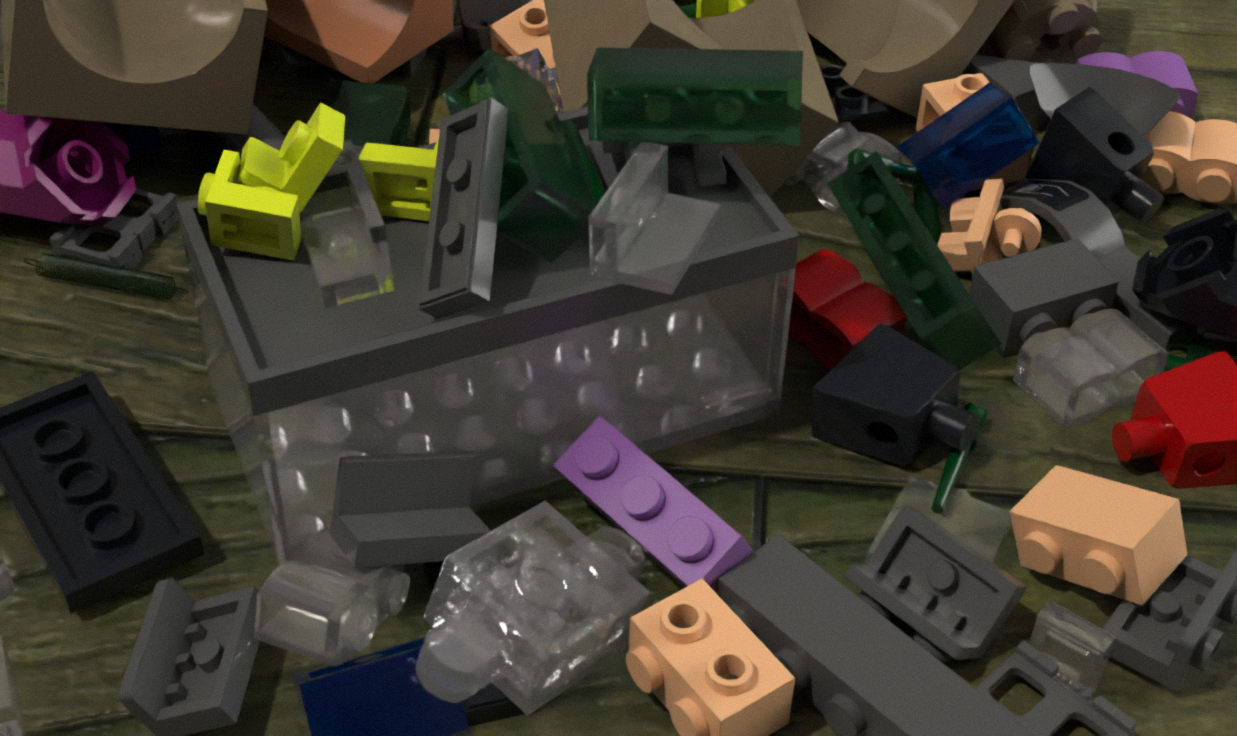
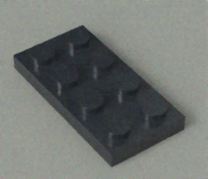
M94 371L0 407V488L70 614L204 555L199 533Z

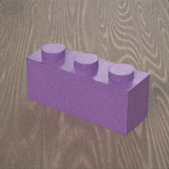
M601 415L553 464L583 498L684 588L703 579L717 594L718 578L754 553V550L742 535Z

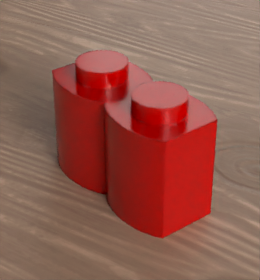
M822 249L797 262L796 268L776 273L768 278L765 302L767 314L784 333L799 342L805 343L816 359L830 370L879 323L889 326L902 335L904 334L907 315L899 301L880 287L864 282L859 271L851 262L830 250Z

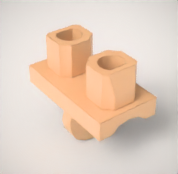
M1003 179L985 180L980 197L956 198L953 200L950 208L952 232L941 233L937 245L944 273L971 272L973 276L974 267L1001 260L1003 255L1011 257L1033 251L1038 246L1042 235V227L1039 220L1023 208L1003 210L1000 204L1004 190Z

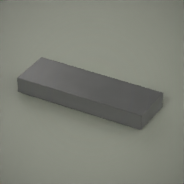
M493 98L441 120L419 310L437 319L490 301L509 108Z

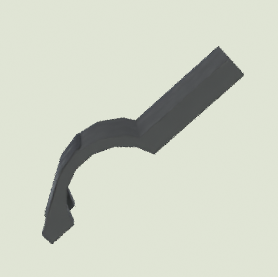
M1035 178L1020 179L1016 181L1015 186L1003 190L1000 199L1003 210L1023 208L1028 212L1038 214L1055 227L1064 241L1078 238L1119 281L1111 311L1162 352L1166 353L1169 346L1176 343L1183 344L1208 330L1143 306L1132 291L1137 263L1140 257L1125 247L1122 232L1110 210L1092 191L1072 181ZM1179 344L1173 345L1169 350L1179 346Z

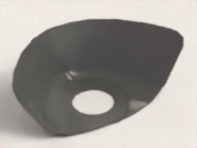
M1034 63L1029 67V75L1039 106L1050 119L1056 108L1088 87H1091L1141 135H1146L1181 98L1180 94L1167 84L1121 69L1064 63Z

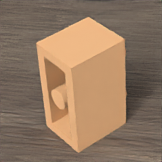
M1055 465L1009 511L1021 566L1139 605H1143L1188 555L1179 499Z

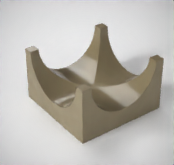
M796 0L807 32L847 63L839 75L852 87L864 93H869L870 96L915 118H918L923 84L959 77L1014 2V0Z

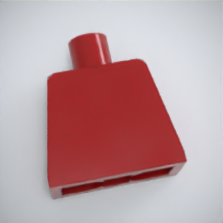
M1226 350L1213 353L1147 378L1140 385L1130 421L1116 423L1113 426L1112 443L1117 456L1124 462L1150 457L1168 484L1178 489L1237 484V364Z

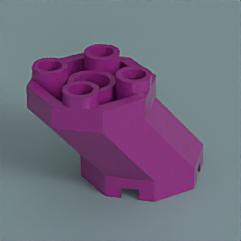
M0 109V221H9L18 215L59 223L100 227L105 225L118 215L136 192L134 176L126 179L124 165L130 161L127 145L104 122L6 114L5 109Z

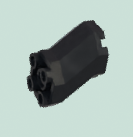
M1218 208L1174 226L1162 237L1168 247L1157 258L1151 249L1138 260L1132 291L1145 308L1237 339V220L1234 219L1228 210Z

